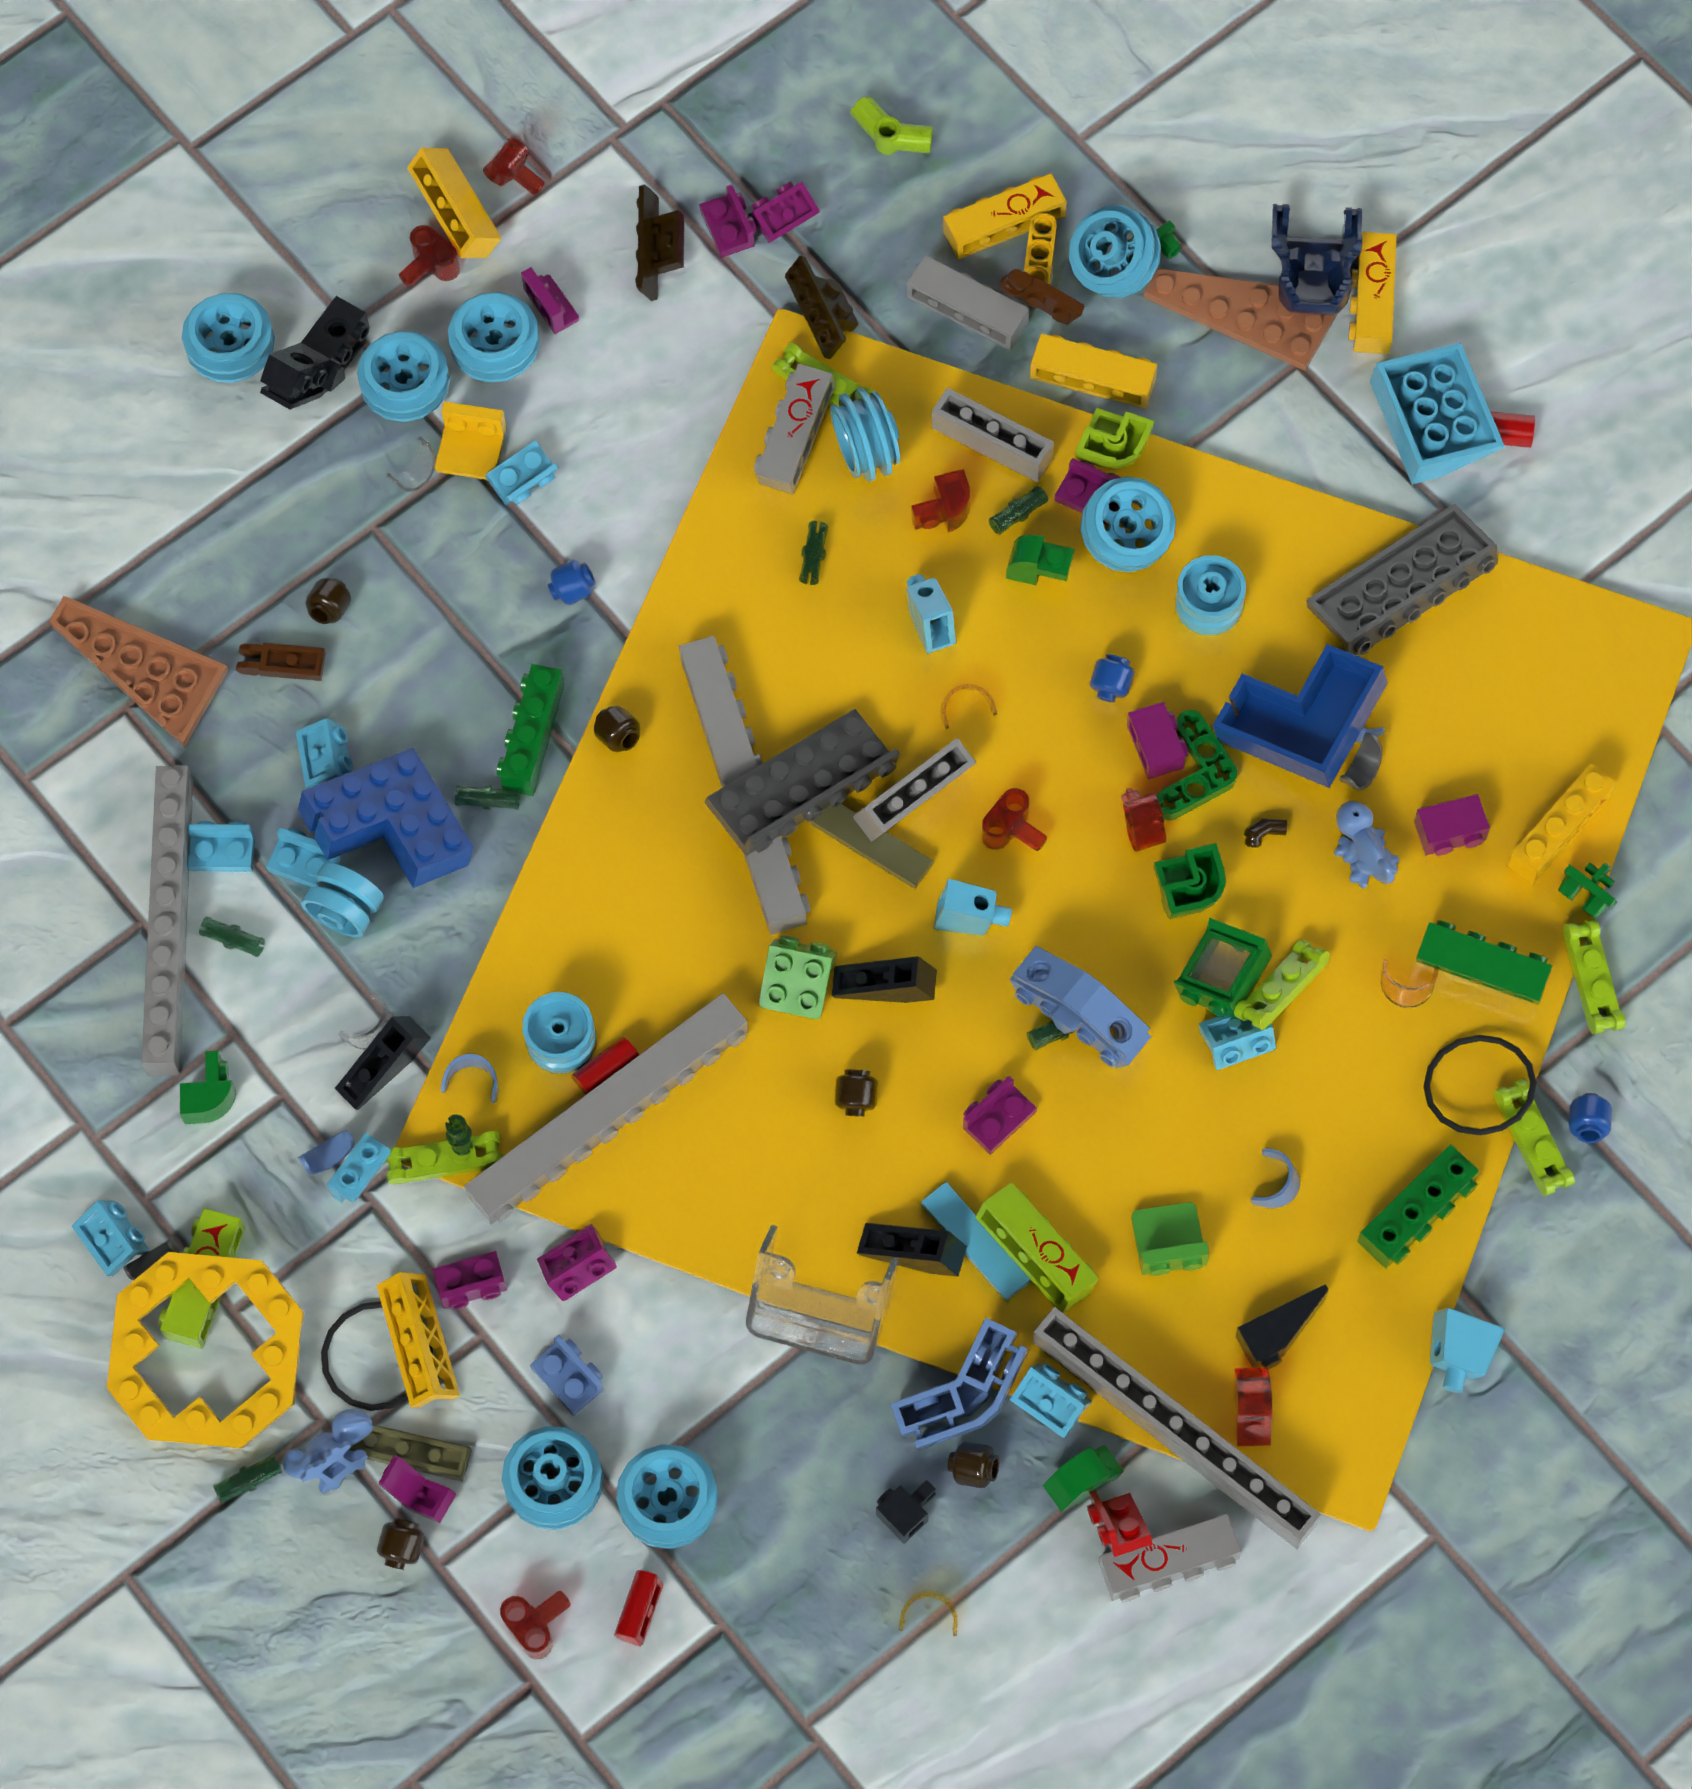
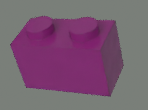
M1161 702L1129 712L1127 727L1147 779H1153L1184 769L1188 750L1184 739H1178L1176 734L1177 721L1173 711L1168 712L1165 703Z
M1478 794L1417 809L1414 820L1425 856L1434 853L1437 856L1445 855L1453 851L1454 848L1466 846V848L1479 846L1487 839L1490 829Z

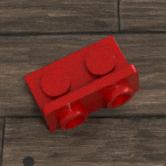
M1096 1490L1089 1492L1092 1503L1087 1505L1089 1517L1093 1525L1099 1524L1097 1531L1103 1546L1109 1545L1114 1557L1153 1544L1151 1534L1131 1493L1101 1502Z

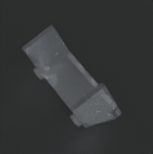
M771 1225L758 1252L746 1316V1327L749 1332L758 1338L853 1364L862 1365L868 1363L872 1359L878 1344L892 1295L899 1259L892 1257L882 1283L876 1281L864 1283L860 1287L855 1299L794 1282V1264L784 1256L773 1254L778 1226Z

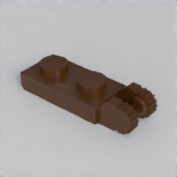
M1014 269L1009 272L1008 276L1002 277L999 281V288L1004 293H1007L1008 296L1022 298L1028 305L1048 313L1057 322L1068 325L1083 313L1084 304L1025 271L1022 272L1019 269Z
M244 643L239 647V653L242 656L261 657L260 662L238 661L236 671L241 674L252 676L260 674V676L322 681L326 656L324 648L263 643V645Z

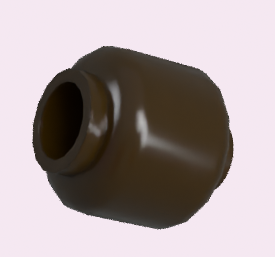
M323 578L315 583L307 596L305 604L310 617L321 624L336 623L342 618L349 607L351 595L342 581Z
M612 706L602 710L597 715L594 724V735L613 752L627 751L632 749L639 741L640 723L623 707Z
M844 1070V1075L836 1078L835 1105L838 1108L845 1109V1116L865 1117V1110H872L877 1105V1079L870 1076V1071Z
M963 1442L955 1452L950 1453L948 1471L952 1472L954 1481L959 1485L985 1488L991 1481L994 1482L998 1476L999 1457L995 1455L992 1447L988 1445Z
M394 1518L393 1522L383 1525L377 1553L386 1559L384 1565L404 1570L405 1564L417 1563L424 1541V1533L418 1529V1523Z

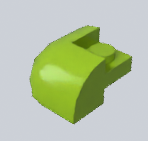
M1096 408L1089 426H1086L1077 446L1075 457L1109 469L1119 470L1132 465L1141 455L1155 421L1127 411L1123 417Z

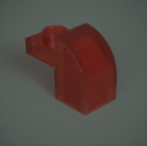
M964 469L934 476V492L937 499L911 505V517L915 530L920 528L932 529L945 522L947 532L949 533L959 528L965 522L970 510V487Z
M1234 1368L1237 1446H1271L1272 1392L1268 1368Z

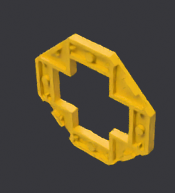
M168 1252L117 1294L107 1390L147 1440L244 1448L295 1404V1384L299 1366L300 1337L304 1311L262 1260ZM189 1279H191L209 1303H213L237 1283L276 1331L272 1337L251 1353L271 1380L222 1421L202 1397H198L174 1417L135 1368L160 1347V1344L140 1320Z

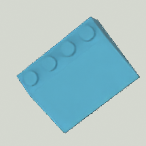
M1461 342L1376 363L1370 384L1412 485L1440 478L1503 449L1504 443Z

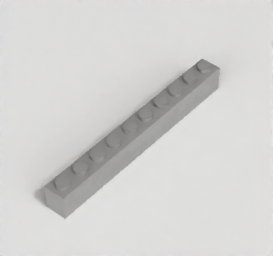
M715 636L680 645L679 654L723 788L763 763L759 754H753L751 746L755 745V740L751 727L745 728L742 718L746 717L742 700H736L733 691L737 690L734 675L732 672L727 673L724 664L728 663L725 648L723 645L718 646ZM781 836L774 839L773 843L766 850L760 853L754 851L745 856L770 935L806 925V913L810 912L806 894L800 895L797 884H801L797 866H790L788 856L792 855L787 837L781 839Z
M187 765L156 766L141 1062L148 1076L180 1075L189 887L188 858L190 836L188 825L192 821L193 778Z
M722 993L464 1186L467 1196L490 1225L497 1220L501 1222L507 1219L514 1212V1207L522 1201L528 1202L535 1198L542 1186L549 1181L553 1183L559 1180L566 1173V1168L574 1162L581 1163L587 1159L594 1147L601 1142L605 1144L611 1141L618 1134V1129L626 1123L633 1124L643 1116L644 1110L650 1105L662 1103L669 1096L670 1090L679 1084L683 1086L690 1082L697 1070L704 1065L708 1067L714 1064L720 1058L721 1052L729 1046L733 1048L742 1043L748 1033L747 1020L726 995Z
M1054 1307L1033 1333V1343L1294 1548L1298 1549L1317 1526L1321 1516L1319 1512Z

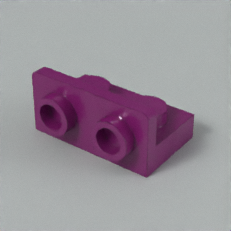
M790 181L776 190L777 197L769 201L767 196L751 205L754 211L747 216L754 218L768 243L820 213L802 181L795 186Z
M732 184L726 186L727 195L699 204L702 217L721 258L754 247L753 235L757 233L753 218L751 216L747 217L744 212L746 204L741 192L736 194Z
M532 267L521 272L525 293L554 334L579 321V315L551 275L537 276Z
M1072 458L1069 463V471L1057 490L1054 501L1082 513L1088 500L1097 489L1109 480L1121 477L1114 473L1107 474L1098 470L1088 461H1079ZM1116 502L1109 503V509L1116 512L1119 510V505Z
M1010 1076L1003 1082L1000 1079L994 1082L986 1092L988 1096L980 1103L977 1101L973 1102L963 1113L965 1116L963 1118V1129L990 1155L1037 1112V1107L1014 1086V1080Z
M592 1224L537 1258L548 1286L561 1301H566L617 1268L615 1261L607 1253L598 1231Z
M496 1251L433 1268L443 1308L460 1309L467 1306L469 1301L482 1298V1300L495 1299L501 1295V1292L507 1291Z

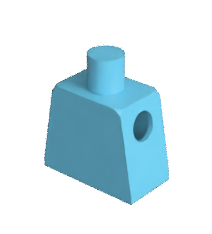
M921 574L910 577L907 580L908 588L906 589L908 609L926 653L929 654L956 644L953 610L938 581L935 578L925 580Z
M948 879L938 898L933 929L982 936L987 933L991 924L1008 927L1012 908L995 905L997 892L994 890Z
M1450 1308L1435 1312L1433 1317L1430 1364L1446 1371L1443 1388L1451 1392L1462 1393L1466 1378L1476 1379L1483 1377L1489 1368L1505 1328Z

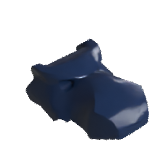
M1273 204L1271 243L1272 250L1277 254L1282 265L1279 277L1280 302L1289 312L1311 315L1338 314L1348 303L1353 282L1350 274L1351 264L1361 253L1362 208L1352 209V207H1345L1342 240L1287 237L1289 204Z

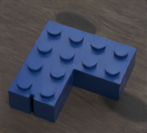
M1327 644L1298 696L1242 673L1229 695L1231 704L1225 702L1212 726L1219 742L1330 788L1388 684L1383 666Z
M414 747L303 790L301 793L298 812L310 832L315 831L314 839L327 860L383 838L413 888L469 865L474 846Z

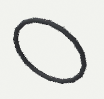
M1475 1035L1457 1039L1441 1049L1427 1067L1423 1087L1427 1105L1441 1123L1460 1133L1481 1136L1503 1131L1521 1120L1533 1103L1537 1082L1532 1063L1519 1047L1499 1037ZM1478 1041L1500 1044L1514 1052L1526 1066L1530 1081L1527 1100L1517 1114L1500 1125L1482 1129L1460 1126L1444 1117L1434 1104L1430 1089L1433 1070L1443 1056L1460 1045Z
M381 1301L362 1303L343 1313L328 1330L321 1350L322 1373L332 1392L348 1405L369 1411L392 1409L408 1400L407 1394L387 1403L368 1404L353 1400L341 1391L334 1382L329 1372L327 1352L333 1334L346 1319L366 1309L382 1308ZM429 1344L430 1351L433 1354V1348Z

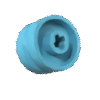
M1204 555L1190 561L1182 569L1177 583L1176 612L1181 622L1191 631L1202 635H1218L1229 631L1239 621L1244 606L1246 583L1240 568L1231 560L1218 555Z
M324 863L315 877L318 887H310L301 901L302 908L326 927L352 938H360L370 924L367 914L377 912L384 899L383 893L372 882L355 871L338 864Z
M551 992L539 997L528 1007L523 1017L522 1032L531 1059L541 1069L551 1073H569L580 1069L590 1060L596 1048V1031L590 1010L579 997L566 992Z

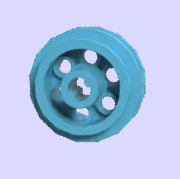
M1104 206L1090 212L1078 224L1070 240L1069 260L1073 274L1084 287L1106 298H1124L1139 292L1152 280L1160 263L1161 244L1156 229L1146 217L1125 206ZM1132 231L1134 239L1128 242L1126 236ZM1113 244L1111 251L1107 254V248ZM1134 253L1133 258L1129 263L1128 258L1131 254ZM1099 260L1101 264L1098 270L1096 269L1095 261ZM1119 268L1120 273L1111 276L1112 270Z
M501 292L482 293L466 300L454 312L448 327L451 355L459 369L471 378L489 383L508 381L523 374L535 361L540 347L537 319L530 307L516 296ZM507 323V324H510V325H512V326H514V327H513V328H507V327L505 326V324ZM474 331L478 333L477 337L469 338Z
M236 293L214 295L193 307L184 321L181 337L189 363L201 376L210 380L226 383H235L251 378L262 370L266 365L269 354L273 353L275 342L267 311L256 300ZM244 324L249 326L250 328L242 329L241 325ZM210 332L213 333L210 338H206Z
M399 331L385 334L375 340L360 357L357 370L362 397L370 409L387 420L401 422L421 419L436 410L447 396L450 383L445 354L435 341L416 332ZM421 364H423L428 369L426 371H420L418 368ZM387 367H390L388 372L382 373ZM382 386H389L390 389L387 390V389L383 388Z
M863 387L858 388L855 391V401L853 402L846 393L839 396V407L836 404L832 405L830 411L835 435L850 473L855 479L859 478L862 473L868 482L876 479V468H879L884 476L892 474V463L894 465L900 463V452L897 442L899 440V431L891 411H887L880 395L876 391L871 392L869 396Z
M1126 476L1109 480L1094 492L1082 511L1080 530L1085 547L1096 561L1111 570L1134 572L1148 568L1167 551L1174 538L1176 519L1171 502L1160 488L1144 479ZM1116 502L1119 505V510L1116 512L1111 511L1109 503ZM1131 503L1137 504L1141 507V510H1134ZM1145 520H1151L1152 530L1145 527ZM1103 522L1108 523L1107 531L1104 528ZM1119 524H1124V528H1120ZM1125 529H1130V533H1126ZM1143 540L1145 547L1137 548L1135 541Z
M546 1426L530 1431L513 1444L504 1460L502 1483L508 1503L521 1520L537 1528L560 1530L578 1524L593 1511L602 1495L604 1474L597 1451L583 1435L569 1428ZM570 1457H574L579 1461L577 1467L571 1468L567 1465ZM534 1462L533 1472H526L525 1470L528 1465ZM555 1468L556 1473L559 1475L554 1479H548L547 1475L544 1474L545 1471ZM573 1481L581 1483L577 1492L569 1490V1485ZM529 1486L538 1488V1493L534 1497H529L525 1494ZM552 1496H558L561 1499V1502L558 1504H548V1500Z
M661 1444L641 1451L627 1463L618 1479L616 1500L623 1523L635 1538L652 1547L673 1549L692 1543L707 1531L716 1515L718 1491L711 1468L699 1454L683 1446ZM670 1470L682 1472L680 1478H670ZM654 1474L657 1477L656 1483L647 1485L644 1481ZM688 1487H697L699 1490L698 1494L695 1497L687 1496L686 1490ZM669 1495L677 1498L676 1502L671 1501L668 1506L660 1504V1500L667 1499ZM640 1498H647L649 1506L645 1509H640L637 1507V1501ZM684 1510H688L690 1514L680 1520L679 1517L683 1514ZM658 1516L666 1520V1523L654 1522V1519Z

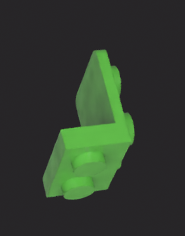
M780 936V939L775 938L769 945L759 1005L762 1008L812 1019L820 1018L823 1013L830 970L836 962L837 951L830 950L829 945L819 942H812L811 946L800 944L799 939L791 936Z
M1187 1202L1141 1209L1132 1213L1131 1220L1142 1275L1151 1274L1159 1276L1174 1270L1192 1271L1207 1266L1209 1257L1207 1241L1203 1242L1197 1208L1194 1203Z

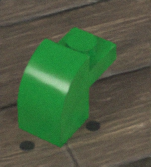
M1020 536L1013 544L1006 570V579L1032 585L1037 584L1039 575L1067 581L1074 557V549L1044 542L1045 536Z
M205 1051L206 1082L180 1083V1115L185 1124L216 1121L231 1109L235 1101L236 1089L232 1080H228V1062L222 1060L219 1051Z
M1105 1445L1097 1449L1090 1447L1061 1466L1042 1486L1060 1511L1064 1512L1083 1503L1090 1496V1491L1118 1479L1124 1473V1470Z

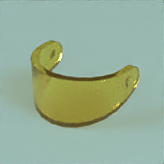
M963 684L955 687L945 696L941 704V718L945 729L949 728L946 715L948 700L958 691L972 690L978 692L987 700L992 715H997L992 696L984 688L975 684Z
M1384 959L1380 980L1382 991L1388 1000L1403 1008L1420 1006L1433 993L1438 969L1434 968L1432 980L1426 985L1406 987L1395 982L1389 976L1387 960Z
M926 1589L916 1592L905 1602L901 1611L899 1631H903L904 1615L908 1607L918 1599L932 1597L944 1602L951 1610L954 1619L952 1627L953 1636H957V1610L952 1600L946 1594L937 1590Z

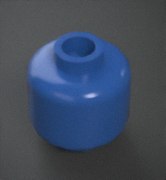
M573 559L552 570L550 574L552 582L548 584V588L555 600L561 599L566 605H572L590 596L593 591L592 586L596 582L588 565L585 562L581 564Z
M1106 654L1105 658H1100L1096 661L1089 685L1094 691L1098 692V699L1114 703L1116 698H1124L1129 694L1135 674L1134 669L1129 666V660L1116 655Z
M1586 1093L1572 1101L1569 1107V1130L1575 1137L1585 1143H1596L1610 1133L1612 1107L1606 1099L1595 1093Z

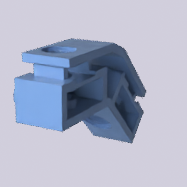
M1038 946L1034 947L1010 978L1016 991L1015 996L1020 1002L1027 1006H1030V1004L1037 1006L1043 1014L1053 1020L1056 1028L1064 1034L1076 1030L1078 1039L1088 1046L1092 1045L1099 1051L1100 1059L1110 1067L1120 1068L1128 1066L1151 1038L1147 1033L1150 1028L1101 982L1087 972ZM1110 1028H1111L1112 1031H1113V1037H1112V1035H1111V1033H1110Z
M985 1318L955 1381L890 1403L901 1436L906 1438L916 1434L917 1441H914L916 1448L922 1450L984 1428L1000 1413L1028 1354L1027 1348L1013 1346L1018 1336L1017 1333ZM1006 1351L1012 1352L1013 1355L1005 1367L1002 1378L996 1377L995 1374ZM994 1384L1001 1386L992 1406L976 1420L956 1427L954 1420L971 1416L989 1399ZM948 1419L950 1426H945L922 1435L921 1428Z

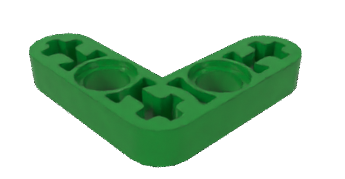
M1186 710L1179 714L1176 733L1180 739H1184L1189 754L1200 770L1161 790L1157 794L1154 810L1156 815L1163 820L1171 821L1229 791L1236 783V766L1204 717L1195 710ZM1185 721H1188L1190 724L1196 722L1195 732L1198 738L1195 741V734L1191 728L1184 729ZM1203 744H1209L1215 749V754L1211 757H1203L1198 753L1197 749ZM1218 760V768L1220 769V771L1223 774L1229 773L1227 781H1225L1223 778L1217 779L1218 770L1214 764ZM1194 783L1200 784L1205 792L1199 797H1193L1187 792V787ZM1178 791L1181 792V796H1182V798L1179 799V800H1177L1178 797H1179V792H1178ZM1165 799H1167L1169 803L1177 800L1174 803L1173 810H1170L1169 807L1162 808L1163 801Z

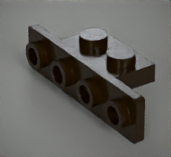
M644 184L639 186V197L636 201L638 208V223L636 225L638 235V249L636 250L638 272L635 283L639 292L650 301H655L658 299V275L684 268V215L679 210L659 215V197Z
M800 255L786 272L785 278L824 358L831 359L846 340L842 330L853 332L859 323L853 313L852 306L848 303L843 293L842 286L834 279H824L815 276L807 258Z

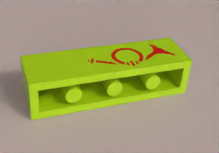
M1010 1183L983 1202L975 1217L977 1221L1059 1311L1064 1313L1091 1293L1099 1279L1092 1267L1075 1253L1070 1243L1055 1231L1049 1220L1036 1210L1029 1202L1027 1196L1019 1191L1013 1183Z
M203 1208L201 1217H196L192 1225L191 1235L193 1239L190 1247H185L183 1253L235 1258L245 1231L241 1218ZM189 1279L170 1295L172 1298L168 1308H163L158 1326L161 1327L160 1331L165 1339L203 1349L221 1296L213 1303H209L196 1285Z

